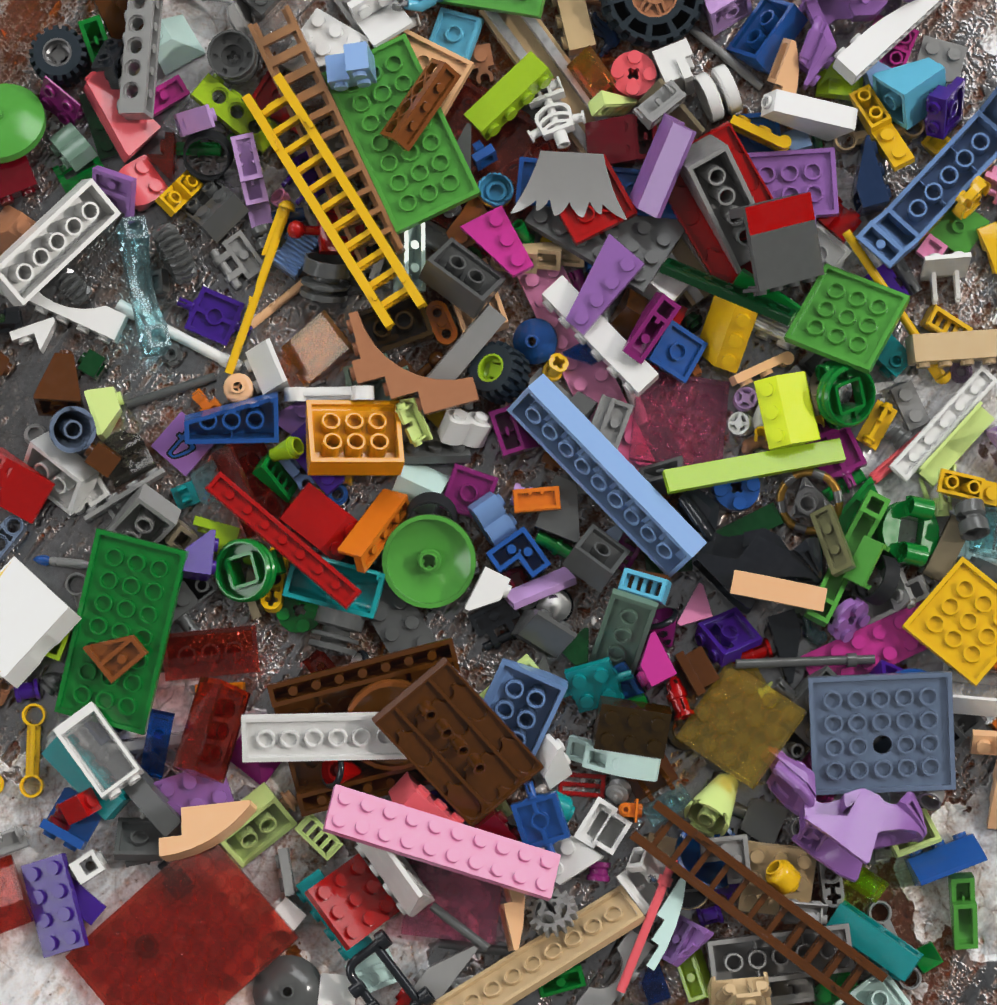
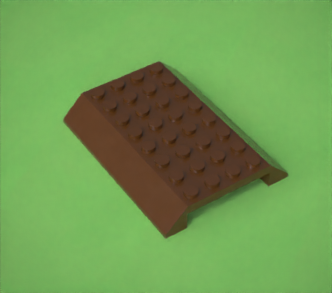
M451 637L267 684V689L275 714L346 713L353 697L367 685L384 679H401L414 683L443 657L460 674L461 672ZM351 760L361 768V773L340 785L372 796L381 797L389 795L388 791L406 772H409L423 786L430 783L415 766L402 770L388 771L374 768L362 760ZM322 761L288 762L302 817L328 810L333 789H328L323 784L321 778Z

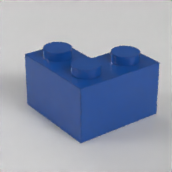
M524 526L486 553L487 559L500 574L516 562H519L530 579L533 580L551 567L550 561Z

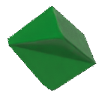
M931 941L916 948L924 954L917 965L921 974L944 962Z

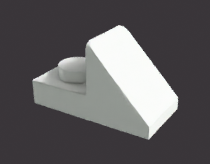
M52 317L10 331L9 333L14 344L19 343L20 346L29 344L33 341V338H36L39 349L43 354L58 324L55 318Z

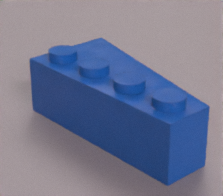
M278 391L185 415V444L279 443Z

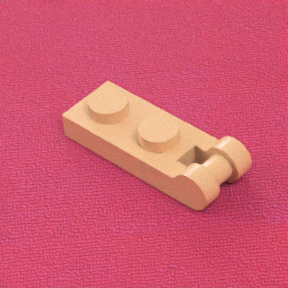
M789 351L783 352L728 379L732 387L737 384L740 387L752 383V377L758 374L763 378L773 373L772 368L776 366L785 368L794 362V355Z

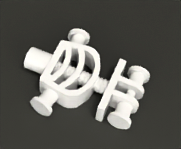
M556 76L557 79L552 80L546 88L541 89L534 96L536 98L529 103L531 110L543 105L545 106L535 114L534 119L537 128L532 131L527 130L526 132L533 143L540 136H543L545 141L554 138L557 148L564 149L571 144L567 133L575 131L574 123L583 122V124H586L584 110H581V113L572 114L568 104L561 102L553 103L566 97L560 78ZM548 90V93L541 94V92Z

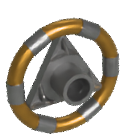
M816 468L791 472L781 482L776 495L777 510L783 522L798 533L804 535L817 534L814 526H806L793 520L794 518L810 516V513L831 504L807 476L823 480L830 486L835 502L834 509L839 520L844 500L842 490L836 480L825 471ZM803 477L789 516L784 500L786 491L796 480Z

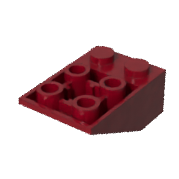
M635 114L587 122L585 124L587 153L605 154L613 167L643 165L656 134L657 125L648 130Z

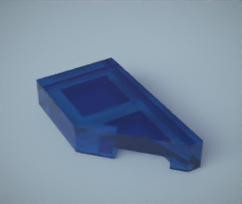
M658 963L654 971L648 967L641 981L648 1005L671 998L660 964Z

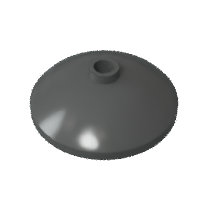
M294 955L276 957L268 961L256 975L253 984L255 1005H318L321 975L312 963L302 957ZM285 987L291 988L292 994L290 996L284 995L283 989Z

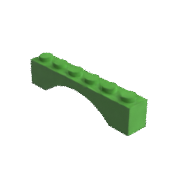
M871 489L866 493L845 534L852 557L863 536L872 537L891 501ZM828 567L823 580L818 586L827 588L824 611L807 609L803 617L822 627L829 623L849 581L844 578L845 573L834 577Z

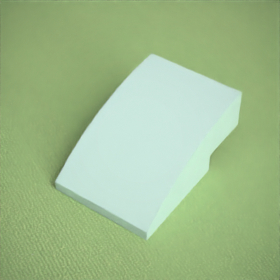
M884 967L880 968L882 971L888 974ZM871 974L849 991V994L864 1005H911L889 974L883 982ZM839 999L832 1005L848 1004H846L843 1000Z

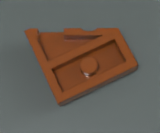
M478 197L466 204L446 231L448 239L452 237L467 249L476 245V242L468 234H465L460 229V226L487 213L484 204Z
M134 634L83 647L84 651L110 683H114L149 653Z

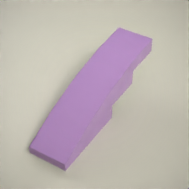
M253 132L232 136L230 139L246 207L249 210L248 215L251 228L261 224L272 223V211Z

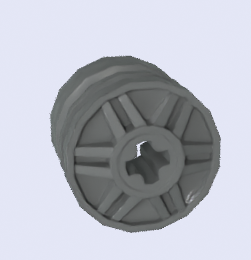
M231 29L222 31L214 36L208 45L207 58L209 65L227 84L238 85L246 83L256 74L260 59L255 45L246 34ZM234 55H237L239 58L238 60H236V64H233L231 62V60L234 58Z
M319 252L306 253L303 271L309 275L302 277L301 283L303 286H301L299 294L307 299L322 303L346 302L348 299L346 291L349 290L350 284L341 279L350 278L351 272L341 256L319 254Z
M318 605L315 621L324 625L323 630L312 629L311 633L319 635L321 638L320 641L309 638L308 645L314 646L321 652L335 656L355 657L357 651L347 648V645H359V641L351 638L350 634L362 633L366 618Z

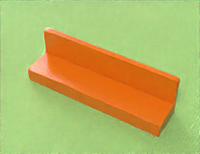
M382 489L338 547V553L354 558L357 572L364 574L367 572L384 549L390 534L407 518L408 495L389 489Z

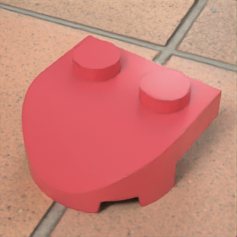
M145 154L126 164L119 171V173L137 178L135 209H138V211L149 209L155 203V200L168 188Z

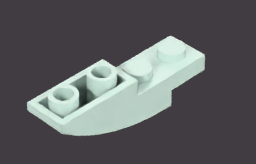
M573 734L568 738L567 756L570 760L581 763L584 768L637 780L656 782L658 779L661 763L659 758L594 749L590 739Z

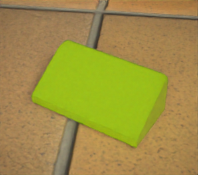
M698 949L677 967L689 1003L708 998L707 987L710 981V973L701 949Z

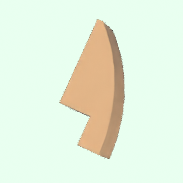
M251 800L181 807L182 835L159 838V857L168 862L194 856L213 848L240 829L256 812L257 805Z

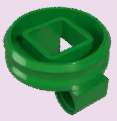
M833 360L816 366L815 373L819 381L816 396L817 406L827 424L833 429L840 430L862 423L869 416L875 403L876 389L871 375ZM851 383L855 403L848 401L841 403L838 388Z
M910 495L906 496L905 501H899L887 507L877 526L878 541L890 547L889 552L883 550L887 556L895 558L900 564L922 567L926 564L928 557L934 552L939 540V525L934 515V500ZM901 519L918 522L915 543L898 542Z
M236 539L224 545L215 559L217 563L214 577L218 588L227 598L236 602H253L266 596L273 587L276 576L282 575L287 571L283 556L276 550L270 551L265 544L255 539ZM250 556L256 579L246 583L241 562L234 563V561Z

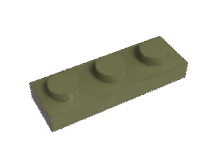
M828 504L810 513L832 576L838 577L856 568L834 506Z

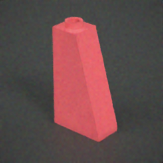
M92 71L84 79L86 83L83 91L120 158L126 163L157 135L161 126L154 119L127 120L118 114L117 101L120 98V89L111 90L104 71Z

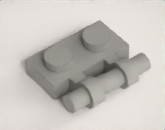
M241 230L222 242L226 249L224 253L220 254L217 248L209 252L213 259L212 263L216 268H220L225 275V281L231 284L235 290L243 286L238 279L244 274L248 281L259 275L263 260ZM230 258L238 266L234 271L227 264V260Z

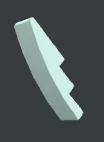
M681 877L657 912V916L663 922L651 941L656 943L658 947L646 964L653 971L664 955L678 922L686 881Z

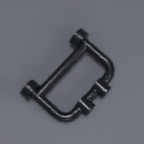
M383 929L374 934L375 940L347 962L346 976L352 984L348 989L354 998L357 999L361 996L366 1003L365 1005H380V1003L371 995L364 982L358 978L355 968L374 952L412 1000L408 1005H432L436 1002L435 997L426 986L417 992L386 952V949L393 943Z

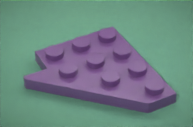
M835 147L748 153L773 198L811 192L815 221L816 218L839 216Z

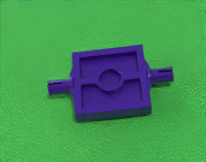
M202 286L198 297L193 302L182 297L177 302V306L189 310V318L185 324V330L225 347H228L232 336L236 331H239L241 315L246 306L242 302ZM253 327L249 328V331L247 333L248 336H250Z

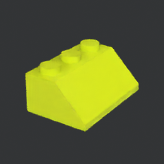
M805 371L775 375L754 381L769 450L798 446L821 440Z

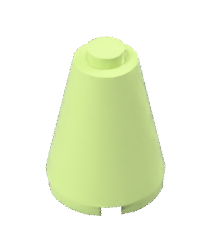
M719 773L685 807V819L688 816L691 821L690 824L705 836L714 837L715 834L723 836L727 832L739 787L735 776L731 773Z

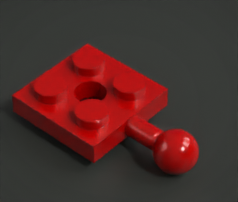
M333 208L326 212L332 224L339 220ZM346 209V211H347L348 214H349L350 212H352L353 210H355V209ZM318 219L317 226H305L298 220L289 223L287 232L291 238L299 239L304 234L318 235L319 254L340 255ZM364 223L355 227L358 235L365 231ZM340 236L344 243L349 241L347 236ZM352 251L351 255L356 256L354 251Z

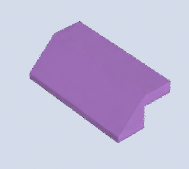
M666 113L662 117L629 196L637 209L655 218H661L697 133L684 126V122Z

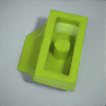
M833 62L827 70L824 69L818 74L821 78L816 83L815 97L851 101L849 93L863 87L864 78L861 77L853 85H850L832 67Z

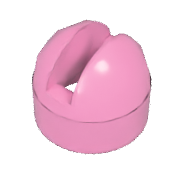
M283 188L277 189L270 198V202L277 208L280 202L284 200L291 201V197Z

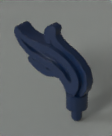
M593 12V33L604 40V45L600 48L601 52L599 53L601 58L619 45L620 38L614 30H610L607 26L608 22H604L598 17L597 12Z

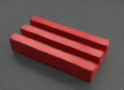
M572 772V775L569 777L601 779V784L562 781L558 784V791L567 796L597 798L599 796L600 798H605L606 775ZM563 786L600 789V793L563 791Z

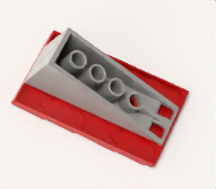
M726 121L693 140L668 203L710 275L732 283L743 268L753 274L744 218L730 219L729 209L774 198L731 123Z

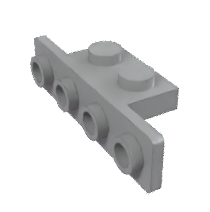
M157 467L145 474V479L140 482L135 480L126 486L127 490L120 494L115 492L105 499L107 502L103 505L98 506L97 504L86 510L87 515L83 516L84 520L89 523L107 511L113 520L143 483H146L148 486L167 475L164 468L158 469Z

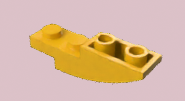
M870 84L849 93L850 100L854 108L858 109L857 115L867 134L870 135L871 141L874 140L876 142L882 159L887 160L893 171L896 172L914 163V155L892 124V117Z
M940 469L936 492L959 500L979 498L983 500L985 507L997 508L996 482L956 471Z

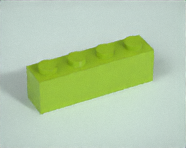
M530 51L463 115L488 140L497 135L507 121L514 119L518 111L524 105L529 104L541 89L546 88L554 76L550 69Z

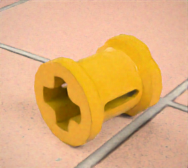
M560 353L552 354L548 363L543 366L542 374L544 373L552 382L558 381L569 365L568 359Z

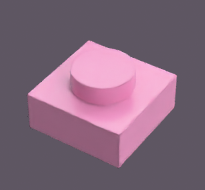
M929 233L915 253L923 259L925 256L933 253L943 255L948 246Z

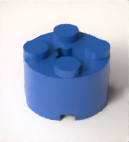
M758 478L712 486V495L716 498L714 501L721 510L728 513H740L748 510L755 503L760 493V481ZM738 484L741 493L738 491L735 494L732 493V486Z

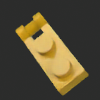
M733 114L730 123L735 132L774 151L789 150L792 141L788 135H775L771 133L772 130L764 125L757 126L750 123L751 120L746 116H736Z

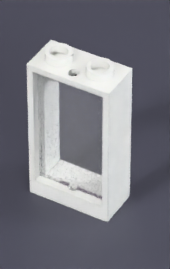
M944 662L942 671L952 672L953 713L997 717V671L990 670L981 682L974 687Z
M92 701L53 729L97 793L105 801L117 798L122 793L121 789L127 785L132 786L141 779L140 775L144 771Z

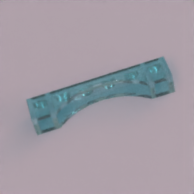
M145 216L122 217L116 227L142 357L162 356L167 353L172 345L168 325L160 311L153 287Z

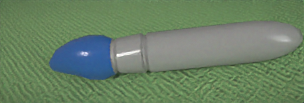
M39 555L33 559L36 563L45 566L52 565L86 569L89 563L80 559L49 557L48 555Z

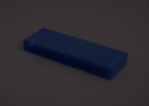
M151 709L141 767L151 777L163 778L175 713Z

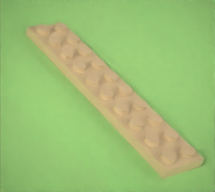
M622 885L576 912L578 919L572 920L575 926L566 927V934L560 931L559 937H556L554 933H551L549 938H546L545 933L541 934L441 996L432 1005H513L642 924L645 916Z

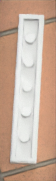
M981 365L888 468L906 483L997 383V378Z

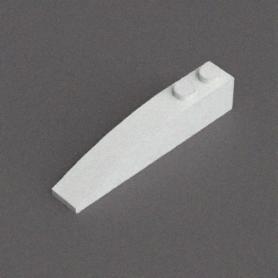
M914 0L886 15L868 28L862 35L857 33L851 39L850 46L847 48L842 47L834 55L836 59L832 67L850 85H853L945 0Z

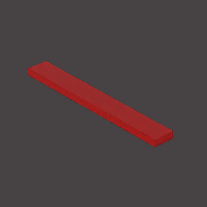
M221 471L205 487V490L344 609L347 610L362 593L359 588Z

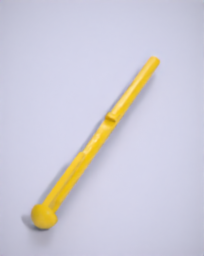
M284 200L278 205L261 254L265 258L257 277L253 297L249 296V303L224 371L227 374L232 375L234 373L290 211L295 212V205L289 200Z
M851 230L845 231L842 234L872 280L888 287ZM904 311L900 321L909 335L920 334ZM931 364L930 368H927L938 384H946L950 381V370L945 372L943 368L938 367V364Z

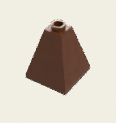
M60 350L59 353H54L34 393L33 399L39 416H53L58 410L67 406L84 408L75 357L69 350Z

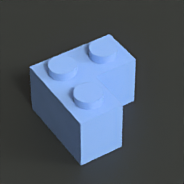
M366 41L344 44V53L325 56L327 82L332 90L345 91L348 87L353 86L365 88L373 83H377L375 58Z

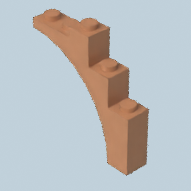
M358 311L348 313L350 319L346 320L350 334L354 333L356 342L352 343L355 356L360 355V359L353 360V367L349 368L352 381L357 380L358 385H363L385 379L386 382L382 383L385 396H390L392 401L419 394V397L415 398L419 412L423 411L425 416L480 401L473 377L456 380L432 379L416 375L401 368L388 359L375 346L365 329L360 313Z

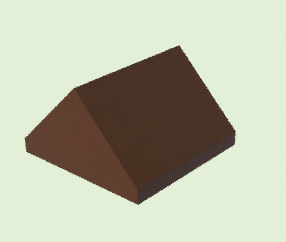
M628 287L609 323L624 339L628 340L642 311L650 300Z

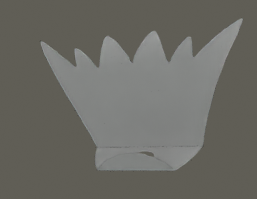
M540 151L530 180L511 211V214L521 211L535 201L536 211H538L550 200L554 216L561 214L570 203L575 213L583 218L590 202L594 210L599 214H602V205H604L616 216L627 220L614 193L607 172L604 154Z

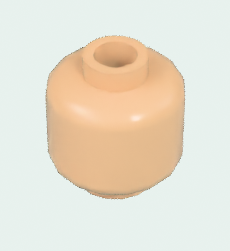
M235 373L227 377L223 390L228 401L234 403L252 398L254 385L245 374Z

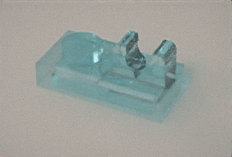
M682 783L675 785L676 789L672 791L670 789L656 797L655 801L648 802L643 806L642 810L653 827L667 820V818L652 808L657 800L675 813L683 810L692 800Z

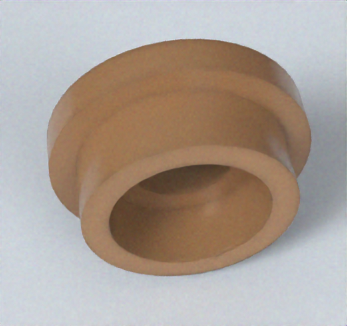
M289 789L286 792L282 791L280 793L282 798L279 801L287 811L292 809L295 812L297 810L296 807L299 806L296 797Z

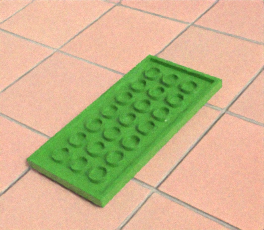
M405 33L371 49L375 58L377 83H373L369 87L360 88L353 86L348 87L345 91L332 90L327 82L326 71L322 73L398 235L482 195L441 107H439L409 152L380 134L423 71Z

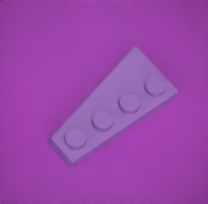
M609 234L565 320L582 335H585L645 264Z

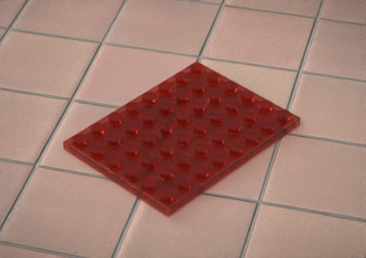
M217 844L213 848L197 855L171 861L87 936L88 946L72 950L65 957L105 1005H226L300 937L220 844Z

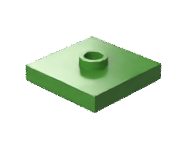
M950 211L930 234L948 246L947 249L952 253L956 251L968 253L978 240L976 229L988 225L990 221L976 211L966 219L962 218V220Z

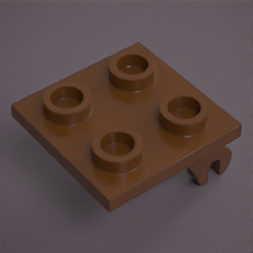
M665 754L664 759H661L656 782L625 778L630 784L635 798L640 801L647 797L650 802L655 801L651 794L666 785L671 791L676 789L672 782L679 779Z

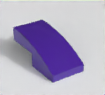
M72 877L82 918L92 925L107 906Z

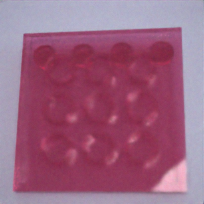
M657 371L659 374L658 380L639 397L635 395L628 460L654 464L682 456L684 458V466L723 459L730 382L690 376L685 384L679 382L666 372Z
M410 859V866L435 899L434 902L487 943L495 945L502 887ZM434 902L414 917L408 916V914L403 915L402 935L470 942L429 910Z

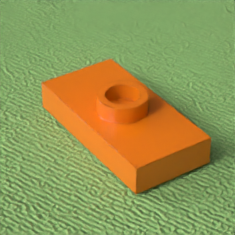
M559 486L512 490L514 514L561 510Z

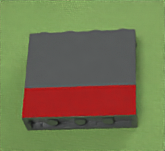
M811 192L791 194L729 209L730 219L744 218L755 286H748L747 289H743V293L753 292V296H761L767 294L768 289L770 292L780 291L784 289L783 285H786V287L799 286V281L809 283L816 281L815 277L824 275Z

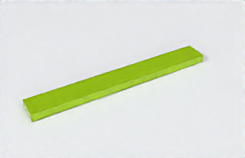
M837 438L665 469L662 475L667 493L673 494L843 463L846 457L841 440Z

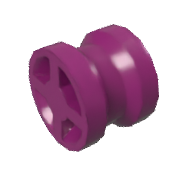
M596 862L589 867V874L586 880L610 882L608 870L611 868V863Z

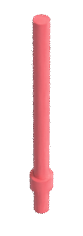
M667 866L663 874L659 875L657 883H659L617 986L616 990L625 994L663 897L667 888H670L673 882L672 875L674 872Z

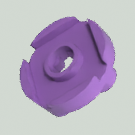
M851 597L844 600L835 609L832 615L834 620L832 624L829 622L827 625L828 632L837 640H842L844 643L849 642L856 630L865 627L869 623L868 604L860 597H856L855 600Z

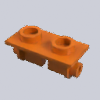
M636 798L634 803L620 804L617 807V813L624 818H632V823H637V818H642L643 804H638L639 799Z

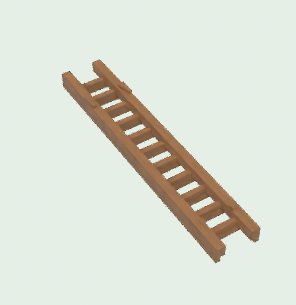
M286 5L281 10L288 24L266 36L263 35L257 22L248 24L247 26L272 79L281 72L278 66L301 54L303 55L307 65L285 75L286 81L291 85L312 74L316 85L296 94L298 100L303 104L322 95L326 106L309 114L310 119L313 123H316L330 115L332 116L336 127L320 135L325 142L341 135L346 147L332 154L337 161L350 155L355 167L344 173L349 180L358 175L360 176L365 188L357 191L361 199L367 196L370 197L375 208L369 210L373 218L379 216L384 226V229L381 230L383 235L389 237L398 255L405 252L406 249L400 236L392 225L291 7ZM293 34L297 45L273 56L269 46ZM273 79L280 96H284L280 88L276 84L275 80ZM287 104L285 107L290 117H293L296 114L290 104ZM301 122L295 126L300 138L307 134ZM313 141L304 146L309 158L319 153ZM325 160L314 167L319 179L328 174L326 169L328 165ZM337 179L324 187L329 200L338 194L335 187L340 184ZM349 198L333 208L338 219L348 214L345 207L352 204ZM361 218L343 229L349 241L358 235L355 227L364 223ZM374 238L354 250L358 262L367 257L365 247L377 244Z

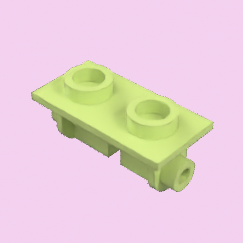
M415 397L400 399V402L396 404L397 409L395 411L402 425L410 424V426L404 429L410 444L417 447L423 444L422 441L433 440L429 425L426 423L422 412L418 410Z

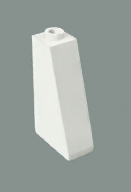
M779 89L764 94L761 101V117L825 141H831L853 132L856 128L858 109Z

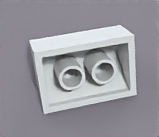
M49 431L30 441L23 461L55 483L48 499L70 516L74 514L94 489L99 472L85 463V459L79 454L67 453L58 449L53 444Z

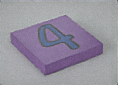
M181 411L151 447L187 477L215 444H185V414Z

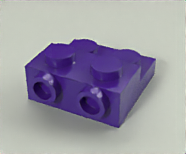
M956 77L951 84H948L946 87L938 85L933 92L928 94L926 99L928 114L925 118L926 135L943 140L962 120L965 78Z
M737 607L699 622L695 634L696 643L699 646H705L710 660L713 663L718 662L721 667L735 662V659H741L743 652L761 645L763 639Z

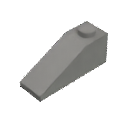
M472 944L429 965L426 971L421 968L413 979L416 981L414 985L415 990L419 991L426 986L436 1000L443 996L478 950V947Z

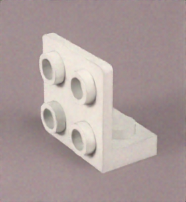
M397 0L349 1L347 5L354 21L374 48L413 26L412 20L402 7L398 11L391 8L392 4H399Z

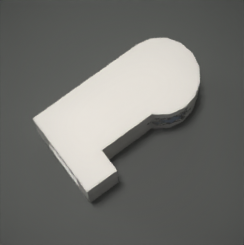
M642 847L633 848L626 866L631 873H642L650 884L657 883L659 875L663 874L666 867Z

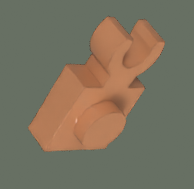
M490 43L476 45L470 61L474 62L475 65L472 71L478 70L476 75L477 85L481 86V77L487 76L490 84H492L494 77L492 72L488 70V68L494 67Z

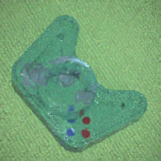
M216 460L207 462L191 474L198 497L204 505L219 503L218 500L205 490V487L214 478V473L218 468Z

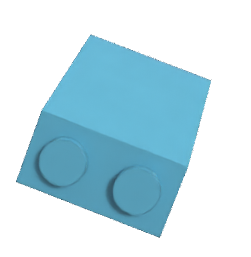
M928 57L872 75L874 92L892 117V121L908 130L926 118L928 114L926 110L928 94L933 92L938 85L946 87L945 67Z

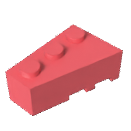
M406 772L388 791L392 802L464 824L465 820L456 811L452 812L441 799L436 798L409 772Z

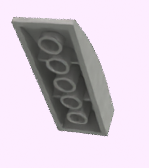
M849 923L824 925L852 947ZM807 927L792 947V950L803 957L819 934L810 927ZM793 929L773 931L771 934L783 943ZM755 933L709 939L706 942L710 978L715 976L716 980L760 977L763 976V972H768L769 982L811 977ZM827 941L810 964L821 972L838 948ZM846 955L833 974L851 972L855 967L854 961Z

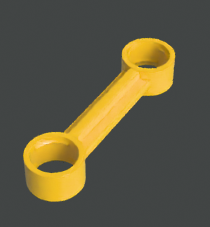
M36 703L27 705L22 711V720L27 725L25 776L20 781L19 789L28 798L39 797L45 789L44 781L39 775L41 726L46 722L47 712L43 706ZM33 707H38L42 711L43 718L38 724H31L26 719L28 710ZM33 777L39 780L41 786L36 794L30 795L25 791L24 783L28 778Z

